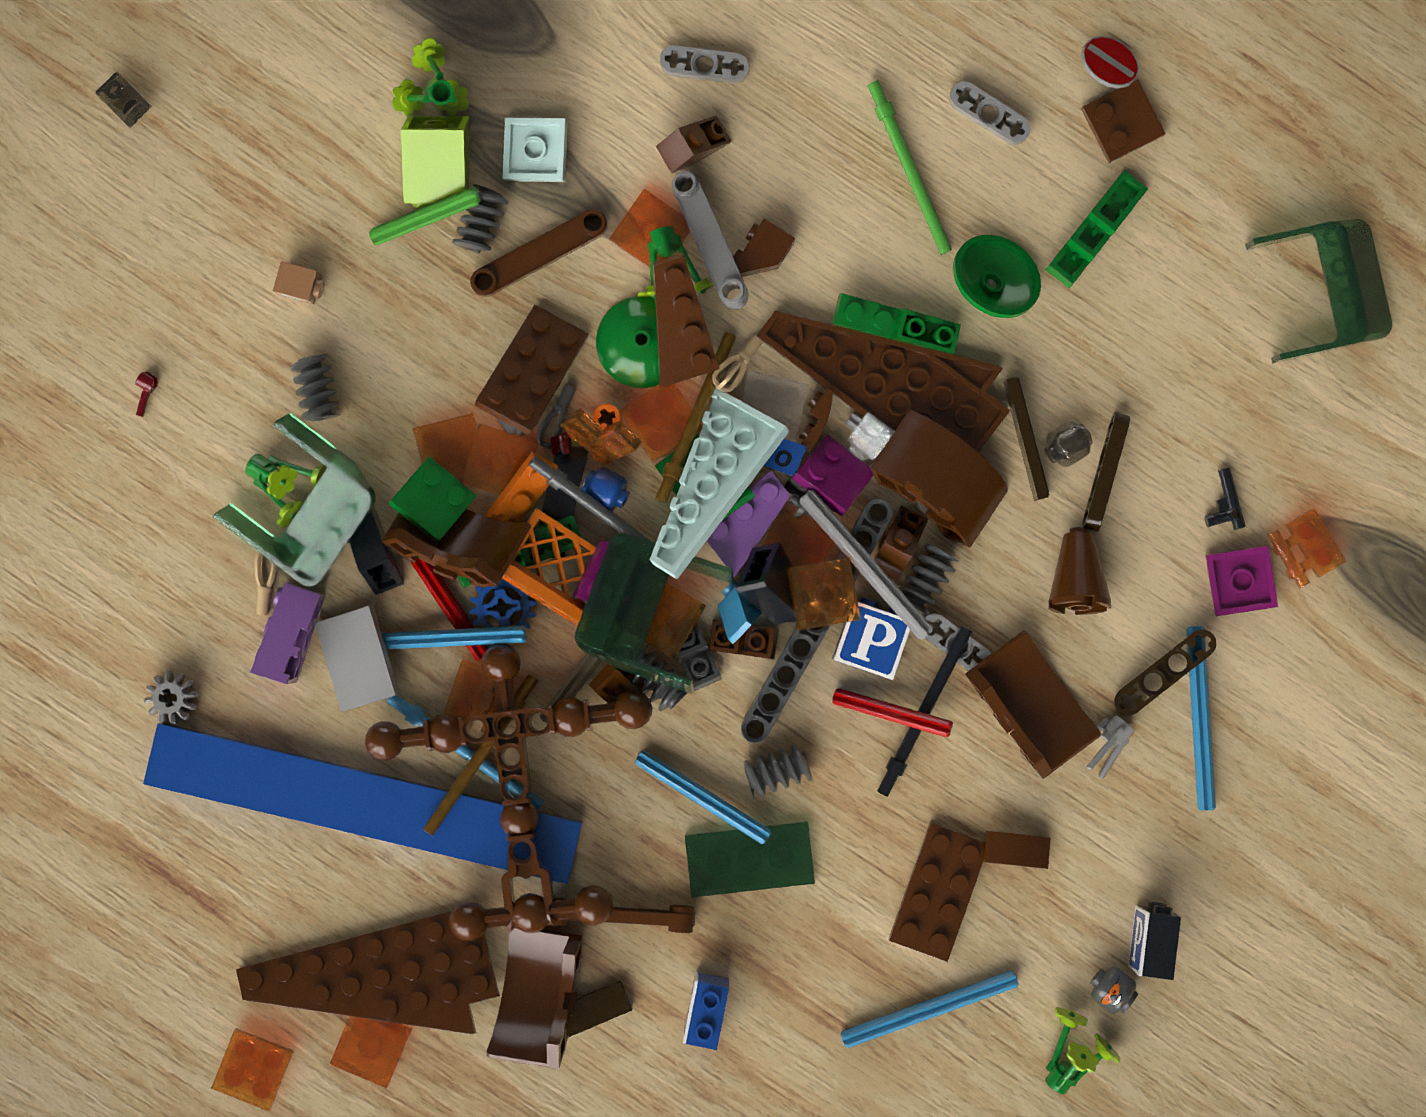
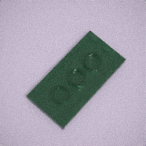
M808 821L767 825L766 827L771 830V834L764 844H760L738 829L685 835L691 897L815 884Z

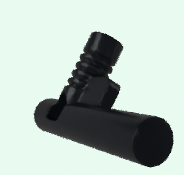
M1229 467L1218 470L1225 498L1216 501L1219 513L1216 512V514L1204 516L1206 526L1212 527L1232 521L1234 530L1244 528L1246 525L1231 469ZM1234 509L1237 511L1238 518L1231 516V512Z

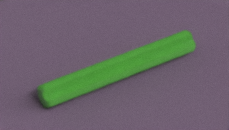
M469 188L374 227L369 232V237L374 245L383 244L479 204L481 197L476 188Z

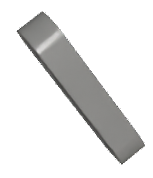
M671 45L666 47L660 55L662 70L667 75L737 84L744 81L749 72V63L745 56L734 52ZM672 54H678L679 60L687 61V55H693L691 58V71L686 70L687 64L677 63L676 68H671L670 62L665 60L670 59ZM703 56L709 57L714 64L713 68L706 73L698 71L695 66L696 61ZM718 58L723 59V66H732L733 61H738L739 67L744 68V70L738 71L737 75L733 76L730 69L721 68L722 75L716 74L718 71Z
M962 81L952 88L949 102L953 109L1010 145H1019L1026 140L1030 133V124L1025 117L970 82ZM964 90L969 91L968 98L975 103L978 97L982 99L975 113L970 111L974 105L969 101L965 100L963 104L958 102L959 96L956 94L957 91L959 93L964 92ZM986 105L994 106L998 111V118L991 122L984 120L981 116V109ZM1004 114L1009 117L1005 122L1011 126L1019 123L1021 125L1020 131L1023 135L1016 134L1015 137H1012L1009 134L1011 129L1003 124L1001 130L996 126L1001 122Z
M933 613L924 616L927 621L931 622L938 619L941 622L939 628L945 633L948 632L949 627L954 630L946 638L944 646L939 643L943 637L937 633L925 637L926 640L947 655L950 643L957 636L960 629L940 614ZM972 637L967 642V650L960 655L957 661L968 671L978 664L973 659L969 660V664L964 662V659L972 653L974 646L979 649L974 654L981 659L992 654V652Z

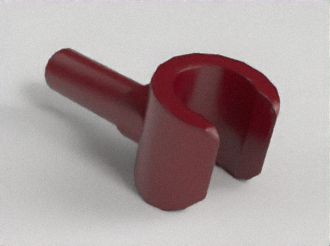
M147 371L141 372L135 382V385L143 389L136 415L141 417L144 416L150 394L158 386V379Z
M572 422L564 433L550 438L553 455L559 452H563V455L571 453L569 440L578 428L577 423Z

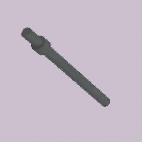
M536 455L531 459L528 466L545 477L547 484L556 490L561 489L639 548L650 556L652 555L655 547L654 542L568 480V475L559 468H552Z

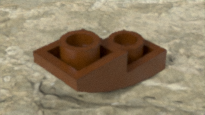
M829 388L824 394L818 391L808 403V406L812 408L808 415L817 421L815 426L809 423L799 436L803 440L801 445L807 446L805 452L808 454L821 436L830 414L833 391Z
M713 620L709 650L775 659L779 629L751 625L732 644L728 640L723 621Z
M986 831L984 862L1048 869L1051 838Z

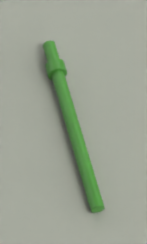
M879 80L874 81L867 86L876 104L874 109L879 121H883L939 252L941 255L951 251L952 248L894 117L896 114L892 102L887 101Z

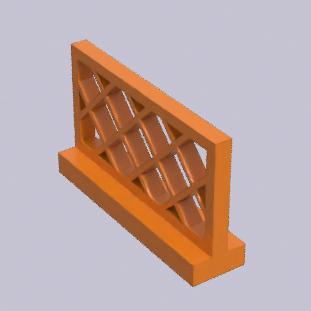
M535 509L527 521L531 524V528L502 579L592 637L604 639L610 630L608 624L612 617L605 613L603 617L597 615L589 604L586 603L587 607L580 604V602H583L582 600L571 598L567 588V583L581 579L585 571L582 557L594 554L596 547L539 509ZM540 519L548 525L550 538L536 541L533 528ZM555 530L561 533L562 535L556 536ZM529 537L530 543L525 544L527 538ZM564 538L572 540L575 554L561 557L557 540ZM551 542L555 559L540 563L537 545ZM580 546L587 551L581 552ZM531 547L534 560L533 565L524 567L514 561L521 549ZM576 558L580 575L565 579L562 562ZM556 563L560 581L548 583L544 580L541 567ZM536 569L537 575L531 572L530 570ZM561 585L562 591H560L554 586Z

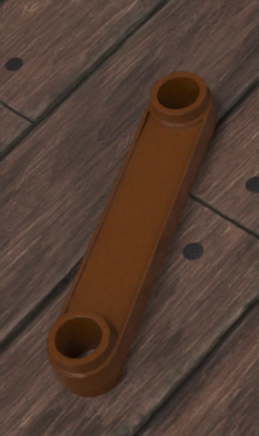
M594 209L585 211L477 269L471 276L470 284L472 289L481 297L492 296L600 238L607 230L605 215ZM591 217H597L602 221L601 227L596 231H589L585 228L586 221ZM483 275H489L493 279L491 287L486 290L477 288V281Z
M554 897V899H555L554 901H556V900H565V899H567V898H555V897ZM670 905L669 910L613 907L609 919L605 922L668 926V931L692 933L693 926H695L694 907L688 905ZM577 917L558 919L556 926L569 925V920H580Z

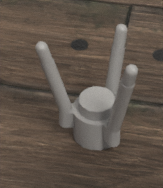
M1117 715L1110 721L1104 717L1096 725L1100 731H1104L1101 737L1106 743L1087 765V769L1092 770L1111 747L1114 748L1099 773V778L1101 779L1110 770L1123 747L1129 742L1128 737L1133 733L1132 728Z

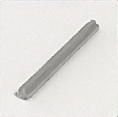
M813 490L808 491L799 500L800 504L916 637L922 640L928 636L933 630L931 624Z

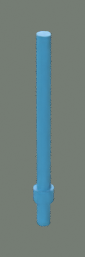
M398 695L389 697L387 703L405 715V720L413 726L419 725L423 727V720L430 719L425 715L426 711L416 704L412 706ZM462 745L455 752L469 761L476 751L468 745ZM485 759L479 769L499 783L497 766ZM512 779L508 784V790L519 797L524 791V786L517 780ZM531 791L529 798L533 797L531 803L538 810L544 800Z

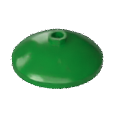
M980 235L966 241L956 253L953 262V275L956 285L964 298L983 313L999 318H1014L1029 311L1038 300L1041 292L1039 270L1030 255L1015 242L1001 236Z
M638 296L624 299L611 307L599 324L596 335V349L599 360L606 372L623 385L639 389L659 386L655 299ZM640 334L648 338L647 343L644 345L636 343V337Z

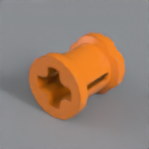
M603 404L595 409L593 422L600 432L611 434L619 429L622 418L615 406ZM606 411L609 415H616L612 419L613 425L609 427L606 423H599L603 419L602 413Z

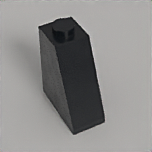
M367 496L349 501L346 505L338 507L358 571L375 595L403 585L404 581L391 548L381 542L385 532L377 511Z
M780 542L752 548L736 586L738 592L775 625L786 622L794 623L803 619L810 598Z

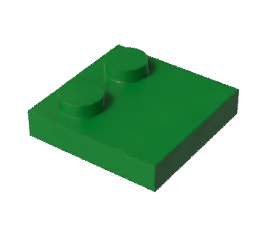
M428 456L388 504L437 544L477 495Z

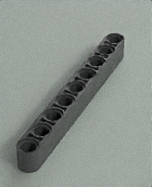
M874 499L868 502L850 531L853 536L859 531L869 534L871 542L865 548L869 555L873 552L893 514L891 505L883 499ZM878 504L885 509L886 516L883 521L876 522L871 519L869 510L873 505ZM841 549L809 603L804 618L797 624L742 721L741 733L748 742L760 743L769 735L861 573L856 567L854 573L850 576L840 573L839 562L843 558H848ZM828 585H834L840 591V597L834 603L827 602L823 597V591ZM813 612H820L825 618L824 626L818 630H814L808 625V617ZM798 639H805L809 643V652L803 657L796 656L792 650L793 643ZM782 666H790L794 671V678L789 683H781L777 678V672ZM767 693H774L779 698V704L774 710H766L762 706V697ZM752 720H758L764 725L763 733L758 737H751L746 732V726Z

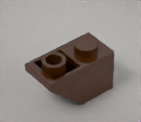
M713 116L676 129L659 143L656 148L670 172L673 173L694 165L727 146L732 141L718 117Z
M763 219L760 225L754 223L745 239L749 243L744 251L738 249L733 257L742 277L776 270L794 245L795 238L766 219Z
M902 505L874 557V560L883 571L897 581L912 558L929 520Z

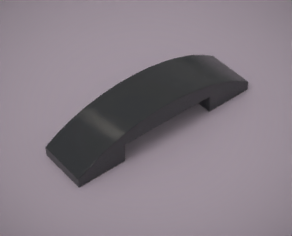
M571 436L569 440L571 453L563 455V452L556 453L553 463L557 464L558 468L568 475V480L580 488L591 440ZM549 485L542 512L554 520L569 515L574 516L577 501L561 489L556 490ZM566 552L561 553L560 556L565 557Z

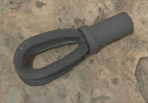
M567 384L564 385L556 405H553V410L548 413L537 432V443L540 446L551 449V442H544L542 436L556 414L559 415V422L554 436L562 433L565 415L568 412L567 408L576 390L574 387Z

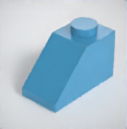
M735 579L723 590L722 594L725 598L718 605L728 640L732 644L762 614L761 611L736 589L738 582Z

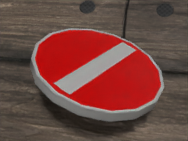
M1098 36L1091 38L1083 46L1081 52L1082 64L1088 74L1097 82L1107 87L1119 89L1128 87L1136 80L1139 72L1138 61L1133 52L1124 43L1112 37Z

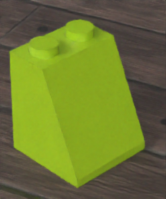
M469 116L407 117L401 128L404 203H412L413 207L423 208L469 189Z

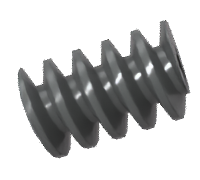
M473 184L479 191L481 201L478 205L466 209L471 215L462 216L460 221L467 227H457L456 230L457 234L463 239H453L452 243L465 250L480 254L481 251H491V247L485 243V239H495L496 236L489 231V228H499L500 224L493 217L503 216L504 212L498 208V204L508 205L509 201L496 191Z
M318 354L299 359L298 362L290 367L292 372L301 373L294 377V383L304 385L296 390L297 396L306 397L298 403L299 407L309 409L301 415L303 420L312 422L323 421L341 415L331 411L339 405V402L329 401V397L337 393L336 390L326 388V385L333 382L334 378L324 377L323 374L331 369V366L321 364L322 360L329 357L328 354Z
M926 544L924 547L929 556L921 554L918 556L923 566L913 565L911 567L916 577L907 575L904 578L910 587H899L917 610L925 615H928L929 611L924 604L936 603L931 593L941 594L943 592L937 583L949 582L944 572L955 573L956 571L950 562H959L943 550L930 544Z
M648 644L626 666L623 674L627 676L635 673L632 683L636 685L643 681L644 685L641 692L646 693L652 690L653 693L650 697L652 703L659 699L662 700L658 708L659 711L668 708L672 709L692 688L689 686L681 690L684 679L681 677L672 681L675 670L672 668L663 672L666 661L662 660L655 663L654 661L658 653L653 651L646 654Z
M796 745L791 746L790 756L784 749H780L779 759H776L772 752L768 753L767 763L760 756L756 757L755 767L748 760L744 761V770L753 798L754 789L761 796H765L767 785L773 792H777L778 782H781L785 789L789 788L790 778L799 785L801 784L802 774L809 781L813 780L804 750L801 752Z

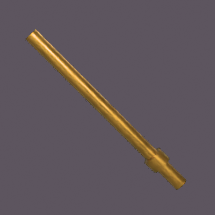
M729 332L724 333L715 354L718 365L728 358L736 336ZM714 371L707 373L671 462L666 463L662 476L664 478L655 498L662 503H667L675 482H679L684 470L682 465L715 389L712 380Z
M529 674L514 694L516 710L524 709L527 704L525 700L538 682L536 678ZM507 716L502 719L501 729L503 732L512 721V717ZM494 741L480 744L424 826L423 830L431 836L435 834L495 746Z

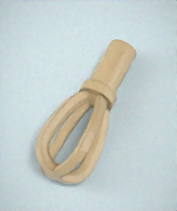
M753 335L741 351L726 359L719 365L720 369L713 372L712 380L718 390L731 392L738 386L744 376L746 365L762 344L760 338ZM736 361L718 381V374L727 365ZM740 367V371L732 385L725 387L724 385Z
M263 548L257 553L255 558V577L258 585L256 614L268 615L270 593L272 592V586L276 580L280 563L279 553L275 549ZM268 553L272 556V566L269 579L264 584L262 571L263 556Z

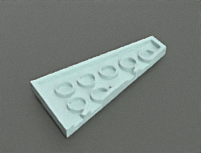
M716 387L711 396L713 400L709 411H705L703 416V427L699 438L694 440L679 480L681 484L677 496L673 497L671 501V512L667 523L662 526L650 557V561L654 566L676 579L679 578L789 433L785 425L733 396L718 390Z

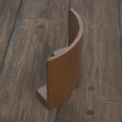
M909 411L870 467L879 485L895 492L910 503L918 500L928 509L925 515L936 524L945 538L968 548L972 546L1008 491L1007 485L998 472L975 449L948 429L914 411Z
M466 509L436 544L398 513L381 542L414 563L419 558L435 566L433 571L436 574L452 580H456L457 576L469 578L471 585L493 587L498 586L530 530L531 524L528 522L501 521Z
M1026 631L1020 632L965 673L981 699L994 712L993 716L1008 734L1012 731L1010 733L1011 737L1042 779L1046 778L1101 736L1100 730L1056 676Z
M517 927L511 933L509 932L505 980L495 1027L487 1048V1056L489 1058L555 1069L560 1068L569 1035L566 1034L568 1016L574 1015L577 992L573 991L575 976L581 969L582 935L543 929L536 933H525Z

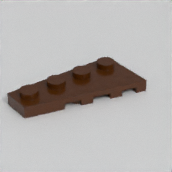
M683 252L654 261L653 278L656 304L660 388L720 368Z

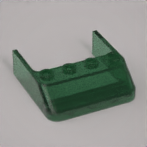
M1361 219L1330 221L1253 238L1245 244L1246 250L1313 236L1316 240L1337 331V337L1333 342L1278 354L1271 358L1272 364L1377 341L1385 338L1391 332L1392 319L1371 228L1365 221Z
M289 413L276 420L273 427L324 464L327 469L282 536L276 537L231 503L217 511L213 518L300 584L311 587L321 582L328 574L373 508L376 496L374 490L352 459Z
M626 533L618 534L608 544L575 631V641L583 652L609 665L692 694L694 690L692 680L638 662L670 575L654 566L650 561L656 543ZM696 556L686 567V569L731 584L734 581L732 568Z

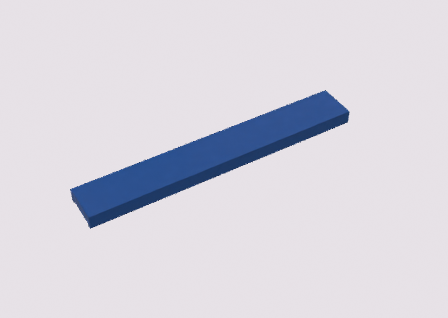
M167 723L157 724L143 782L144 785L508 870V846L510 841H506L508 835L503 831L500 824V813L505 806H502V802L462 793L438 830L431 836L423 828L449 790ZM538 811L540 816L539 825L535 831L537 832V837L534 839L539 846L542 864L551 870L553 881L568 884L583 822ZM519 842L515 851L518 857L522 859L529 858L531 855L529 844L526 842ZM531 875L534 877L541 878L539 875Z

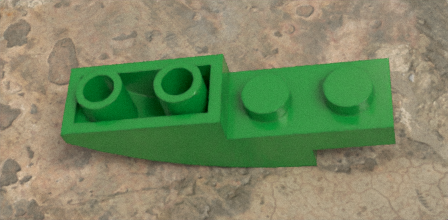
M844 293L838 296L832 320L833 325L953 355L961 324L904 308L897 309Z

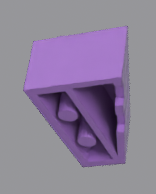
M772 471L750 487L755 497L722 520L707 540L708 544L734 578L748 559L752 548H755L790 497V494Z
M285 583L283 588H278L274 598V605L276 607L272 617H269L264 629L265 635L256 653L250 673L284 684L297 683L325 594L291 583Z

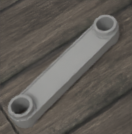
M679 172L673 178L672 189L716 291L725 306L730 309H740L748 302V289L701 182L691 172ZM693 182L691 189L681 192V188L685 183ZM740 289V294L737 298L732 300L727 298L731 290Z

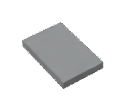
M373 605L315 623L341 712L400 694Z

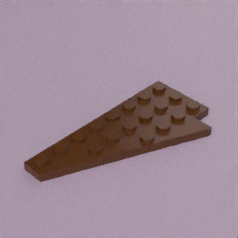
M778 311L772 314L757 334L761 341L826 390L828 388L831 389L834 396L890 437L909 411H914L948 429L979 453L1010 412L1007 407L986 392L1003 369L998 365Z
M451 911L236 969L242 1000L466 1034L477 1033L470 1004L499 997L500 994L485 933L479 939L473 941H463L457 938L449 927Z

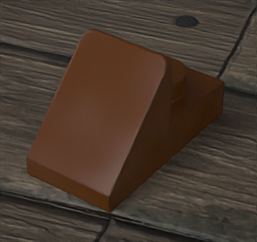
M609 663L588 684L607 703H614L622 692L628 690L641 691L612 663Z

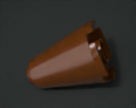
M1071 528L1070 533H1066L1063 536L1048 601V609L1052 612L1065 614V608L1075 611V615L1104 613L1107 611V608L1111 609V598L1096 538L1093 533L1088 532L1087 528Z

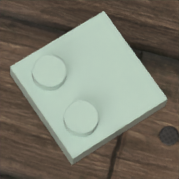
M505 118L502 179L504 181L565 182L568 120L566 118Z

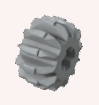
M166 671L164 679L159 675L153 677L156 686H146V690L152 693L153 696L144 698V702L154 704L148 711L150 715L160 711L158 716L159 722H165L169 717L171 724L178 723L179 716L184 720L190 717L187 709L195 710L197 708V705L191 702L190 698L198 697L199 693L196 691L189 692L188 689L194 685V681L189 680L183 684L185 674L182 672L178 673L174 678L172 671ZM166 694H177V700L166 701Z

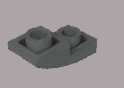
M696 619L667 631L694 692L722 679Z

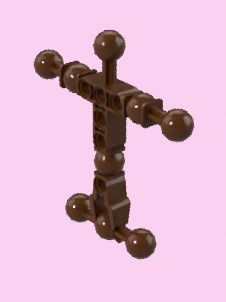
M494 644L484 652L481 667L487 678L494 681L497 712L473 715L467 719L466 717H457L454 714L443 713L437 715L432 720H423V727L400 729L390 721H380L368 729L365 735L366 749L372 757L383 761L394 759L400 754L402 748L426 745L427 751L437 750L442 753H450L456 751L462 745H469V742L485 743L494 741L499 786L501 794L505 798V801H502V806H505L500 813V824L503 831L508 835L506 841H510L508 846V872L503 874L501 878L504 907L484 909L474 901L458 903L449 915L450 930L457 938L463 941H473L479 939L487 928L506 926L510 933L515 927L525 933H536L544 929L548 923L556 927L558 919L577 917L581 922L593 926L602 924L609 919L613 911V901L607 890L600 886L590 885L581 889L573 899L554 901L552 872L548 867L543 866L539 846L534 839L537 837V832L535 831L539 825L540 816L537 808L531 803L533 797L529 798L532 785L526 737L548 734L550 731L551 734L558 733L564 737H576L581 735L586 729L587 731H593L592 724L617 721L620 726L626 729L635 730L641 728L649 722L653 708L650 699L645 693L639 690H628L622 692L614 703L590 705L589 699L581 701L577 698L568 697L560 700L555 705L548 706V709L534 707L516 710L512 679L520 670L521 659L514 647L508 644ZM538 712L545 714L548 720L543 730L535 729L531 723L533 715ZM507 716L512 717L516 722V729L512 734H506L501 729V721ZM476 720L481 721L485 726V732L480 738H475L470 733V726ZM513 747L519 751L520 760L516 765H509L505 761L504 755L508 748ZM512 779H518L523 783L524 791L519 797L511 795L508 790V784ZM519 842H526L531 847L529 858L522 859L516 854L515 850ZM531 875H539L541 877L543 897L538 894L527 893L515 900L514 877H522L524 879L529 878Z

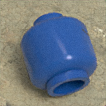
M601 467L597 471L591 470L582 486L583 491L610 511H614L617 507L622 509L630 495V492L626 490L627 480L606 467Z

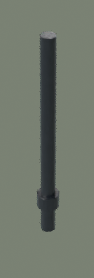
M961 626L918 710L919 712L931 714L973 631ZM909 727L895 757H890L885 767L887 772L877 792L884 796H889L898 776L903 775L907 767L905 762L922 730Z

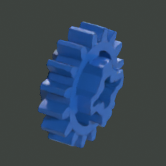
M501 579L498 586L485 588L476 586L475 589L480 595L478 598L470 597V601L476 603V608L469 610V614H477L478 619L473 622L474 626L482 624L484 628L495 627L487 621L486 615L495 617L500 627L512 626V617L517 611H523L521 619L514 626L531 628L527 619L528 617H536L537 614L531 612L530 607L537 605V601H529V595L507 581H503V579ZM507 587L517 591L522 599L514 600L510 597ZM495 589V597L489 604L483 605L487 594ZM503 598L505 603L517 604V607L507 610L504 617L502 612L489 610L500 605V599Z

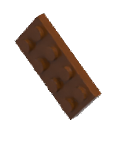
M534 305L477 397L475 406L530 436L585 344L589 333Z
M929 823L892 927L889 941L948 962L984 861L985 842Z

